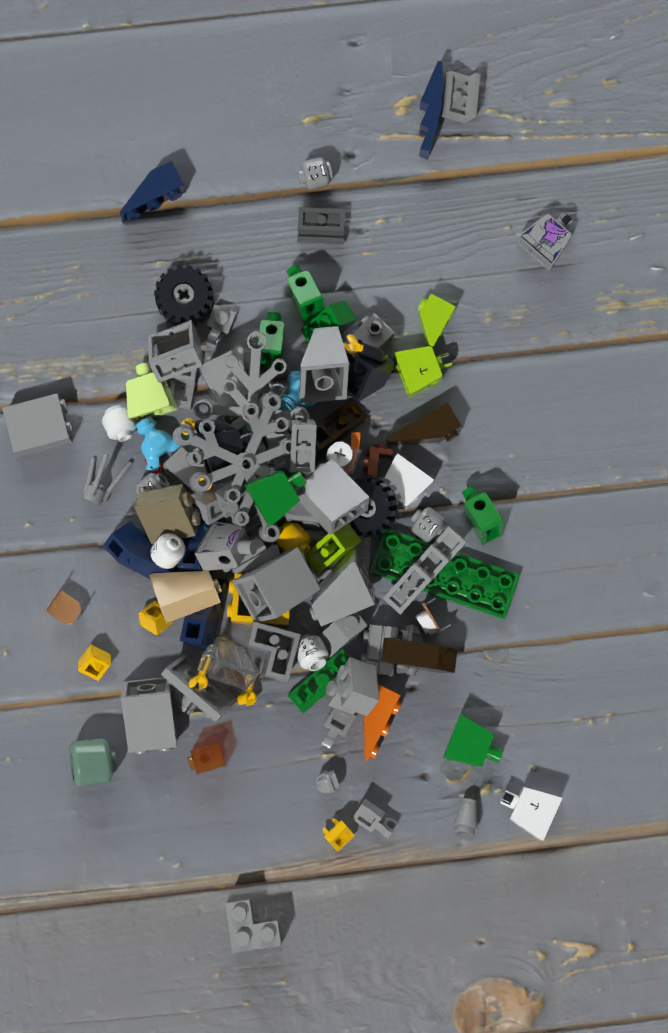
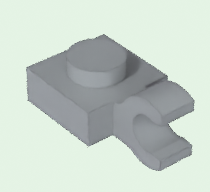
M214 305L206 328L211 330L207 338V346L216 349L221 334L229 336L237 316L236 312Z
M333 708L324 724V727L328 728L329 731L321 745L330 750L338 735L345 738L356 715Z
M366 799L352 817L353 821L371 833L376 829L386 838L391 836L398 825V822L392 818H383L385 812Z

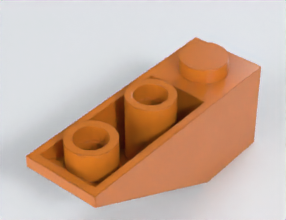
M379 684L378 703L368 716L363 715L364 760L366 761L370 757L375 758L380 748L377 742L381 735L386 736L391 726L388 723L391 713L396 715L402 702L398 701L399 694Z

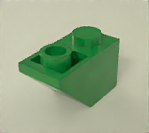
M345 300L328 305L300 331L309 344L315 328L338 326L341 334L354 324L357 318Z

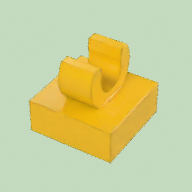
M333 818L332 822L335 824V827L330 831L325 827L322 830L325 834L324 838L339 852L355 837V834L342 820L339 822Z

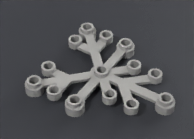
M253 331L247 338V345L251 349L250 375L238 364L239 361L236 356L229 355L224 360L225 368L231 370L248 389V400L237 389L236 382L233 379H227L223 382L222 389L226 394H230L239 406L214 405L207 399H201L194 406V414L198 418L207 419L212 414L239 416L230 424V426L239 430L246 423L249 424L247 417L244 416L242 411L244 405L255 403L259 408L257 414L259 419L263 409L260 405V399L257 401L258 391L277 374L284 373L287 367L283 359H276L272 367L259 377L261 350L267 342L264 333ZM259 336L262 342L259 345H255L252 341L253 337ZM233 358L236 361V365L229 367L227 360ZM277 362L283 363V370H276L275 364ZM227 382L233 383L234 389L231 391L226 390L225 384ZM274 383L268 393L273 392L275 386H280L282 392L278 395L282 397L285 392L284 386L281 383ZM271 397L269 399V404L274 400V398ZM202 404L208 406V411L205 413L199 409ZM299 406L295 407L292 411H273L270 419L284 417L293 423V420H297L295 414L302 412L304 418L299 420V422H306L309 419V413L307 409ZM274 432L266 435L269 439L268 450L277 447L281 439L291 438V434ZM286 445V450L290 452L291 450ZM196 447L193 451L198 452L199 449ZM192 454L190 458L194 464L197 461V457ZM279 457L275 458L277 460L275 465L268 464V461L265 462V465L268 468L272 467L275 469L279 465ZM284 457L287 460L286 467L290 472L291 457ZM201 461V463H200L199 465H197V466H198V467L204 466L203 461Z
M270 392L261 397L260 405L263 410L259 419L257 416L259 408L255 403L244 405L242 411L244 416L247 417L253 432L244 453L236 455L219 447L214 435L215 424L211 420H203L199 424V431L204 435L205 440L195 436L192 429L187 426H181L174 430L173 440L177 445L186 446L190 444L201 449L198 452L192 451L186 454L185 461L189 466H197L202 460L212 456L231 463L229 466L208 474L205 472L194 473L190 478V486L193 490L198 492L206 491L211 483L235 474L230 488L224 494V498L228 503H236L240 500L241 494L239 491L244 479L246 483L256 480L255 475L262 478L277 472H272L258 464L278 456L291 457V451L286 450V444L291 443V438H283L278 442L277 447L255 455L263 436L276 431H286L289 427V422L284 417L276 418L272 423L268 424L273 411L278 410L281 406V398L277 393ZM271 397L274 398L276 401V404L274 406H271L269 404V399ZM249 406L254 408L252 415L247 412ZM279 420H282L284 423L282 429L277 426ZM205 423L210 425L208 432L203 429ZM183 431L188 433L187 440L181 438ZM192 454L197 457V461L194 464L190 462ZM244 460L249 462L247 469L242 466ZM200 477L205 479L204 486H200L198 483ZM231 491L235 492L236 498L234 500H231L229 498V493ZM247 491L238 512L233 515V522L238 526H244L249 522L248 512L253 500ZM256 507L262 523L259 529L260 538L266 542L276 541L280 536L278 525H267ZM239 514H242L244 516V521L242 523L238 522L237 518ZM269 528L274 529L272 537L268 535Z

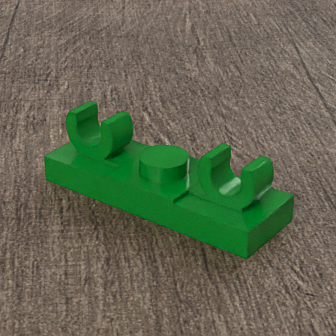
M343 649L329 659L324 667L316 670L288 694V697L303 714L326 695L328 683L334 680L339 668L345 665L350 658Z

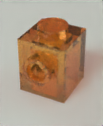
M219 742L190 750L192 755L188 757L191 771L196 770L198 775L226 767Z

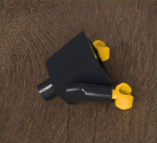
M347 335V339L351 344L343 343L346 351L349 354L359 351L355 355L348 372L347 396H351L359 402L384 387L391 371L396 368V362L392 357H388L386 351L365 343L361 345L354 335Z
M187 418L181 422V424H189L192 431L196 430L197 432L194 435L205 440L204 435L199 431V424L203 420L195 422L193 419ZM211 420L215 424L214 435L219 447L236 455L245 452L244 448H247L252 436L250 431L240 435L238 429L230 426L227 422ZM205 423L203 429L208 432L210 425ZM216 456L202 460L206 470L205 473L207 474L231 465V463ZM235 474L213 483L217 485L233 480ZM200 477L198 481H202L205 479L203 477Z

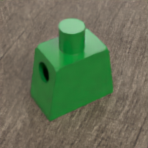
M294 265L287 269L286 272L289 278L286 280L292 300L304 325H306L324 310L323 298L309 271H301L298 265Z
M268 312L267 320H261L260 332L264 333L267 339L265 347L261 350L260 370H268L276 359L283 358L285 329L284 322L281 321V314L278 312ZM259 337L258 345L262 342V340H261L260 337ZM277 362L275 369L281 371L282 363Z
M280 470L249 482L244 487L267 525L272 526L300 501L295 491L306 485V481L300 472L287 478L284 472Z
M474 486L466 488L462 492L466 500L464 502V512L483 546L503 535L504 521L486 492L478 494Z
M459 715L443 759L482 767L485 758L499 763L504 750L491 745L494 738L493 733L467 717Z

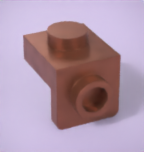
M382 444L370 447L369 458H364L363 472H368L367 476H377L379 457L393 458L394 450L389 449L388 445Z

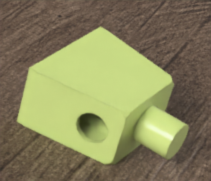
M148 363L137 365L136 372L138 377L126 382L128 417L139 423L149 416L154 418L178 410L167 381L158 383L154 373H151Z

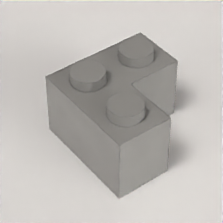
M251 622L249 624L244 646L266 652L260 676L282 682L289 681L301 634L258 622Z
M350 657L345 665L339 668L334 680L330 681L326 687L328 706L353 715L356 712L368 716L379 701L376 666Z
M251 899L225 903L232 953L282 945L278 919L254 923Z

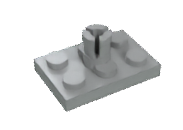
M184 653L167 666L161 675L171 686L176 687L183 693V696L177 701V706L181 711L185 712L186 710L187 714H192L198 706L206 717L217 722L238 702L237 697L219 681L210 679L207 671L205 675L208 680L207 687L198 691L199 683L197 682L194 687L190 688L189 681L198 675L201 666L188 654Z

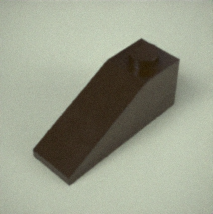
M353 400L316 424L315 462L327 454L328 448L335 442H341L367 419L368 416Z
M447 402L386 437L385 442L387 445L438 443L445 439L449 442L459 436L458 432L461 430L462 425Z
M384 638L381 662L435 673H455L458 649Z

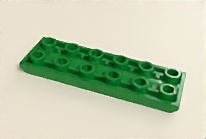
M394 530L383 533L370 573L397 583L432 544ZM457 553L422 592L505 620L520 574Z

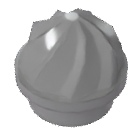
M325 770L317 777L316 788L320 792L333 794L335 793L334 790L340 788L334 770L329 772Z

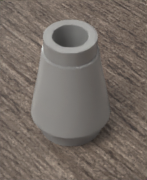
M462 799L453 825L455 833L474 836V831L477 830L476 800Z

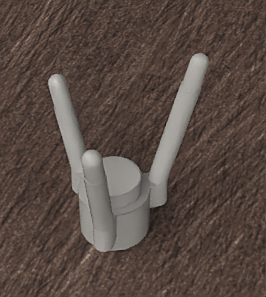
M104 455L94 482L92 478L96 459L92 458L86 485L83 490V498L98 505L101 504L102 500L107 502L110 493L133 464L132 461L125 465L108 489L104 491L105 486L100 485L99 482L108 456Z

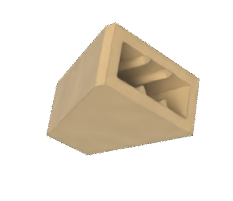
M209 571L153 573L149 575L166 623L221 603L218 593L222 592L217 578L212 580Z

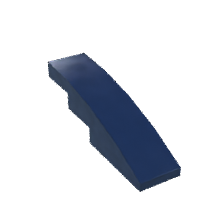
M441 61L437 62L420 101V110L426 112L419 133L426 135L419 152V156L424 159L429 157L441 113L443 94V67Z

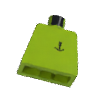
M432 346L398 351L394 353L393 357L408 399L440 383L443 378L441 369L452 366L449 353L435 356Z

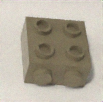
M183 484L138 493L134 508L151 544H154L165 533L175 534L180 538L196 536L201 519L199 513L194 510L192 497L189 492H186Z

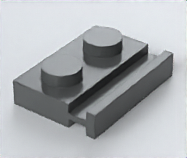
M299 207L297 242L344 244L345 209Z

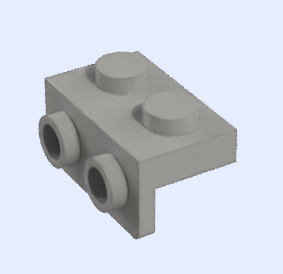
M454 71L445 73L441 117L466 123L476 117L479 111L478 94L481 90L480 74L474 73L471 76H467Z

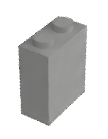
M57 393L2 408L13 453L16 457L72 443L70 436L74 435L70 421L66 422L64 413H68L65 399L61 400Z
M333 459L325 464L318 465L315 472H311L307 476L303 475L306 485L295 491L300 499L299 502L330 535L368 511L369 496Z

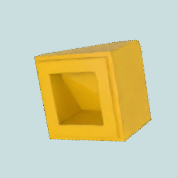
M156 600L138 613L140 625L157 636L174 622L166 623L159 603Z
M90 644L78 660V671L99 681L112 664L111 655Z

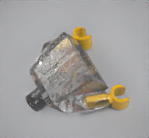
M228 635L218 636L215 642L208 645L202 654L197 668L199 673L190 679L189 687H194L197 682L199 683L198 691L207 687L208 680L205 675L208 674L210 679L244 689L245 692L239 694L237 698L239 705L246 704V706L254 704L257 696L253 692V688L256 687V679L259 675L256 663L253 661L247 647L230 641Z

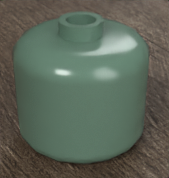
M94 738L74 741L69 746L71 774L73 782L77 787L106 784L111 781L113 766H116L115 752H111L106 739Z

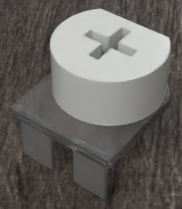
M335 442L328 448L326 460L328 462L333 459L346 473L353 475L361 450L351 447L344 442Z

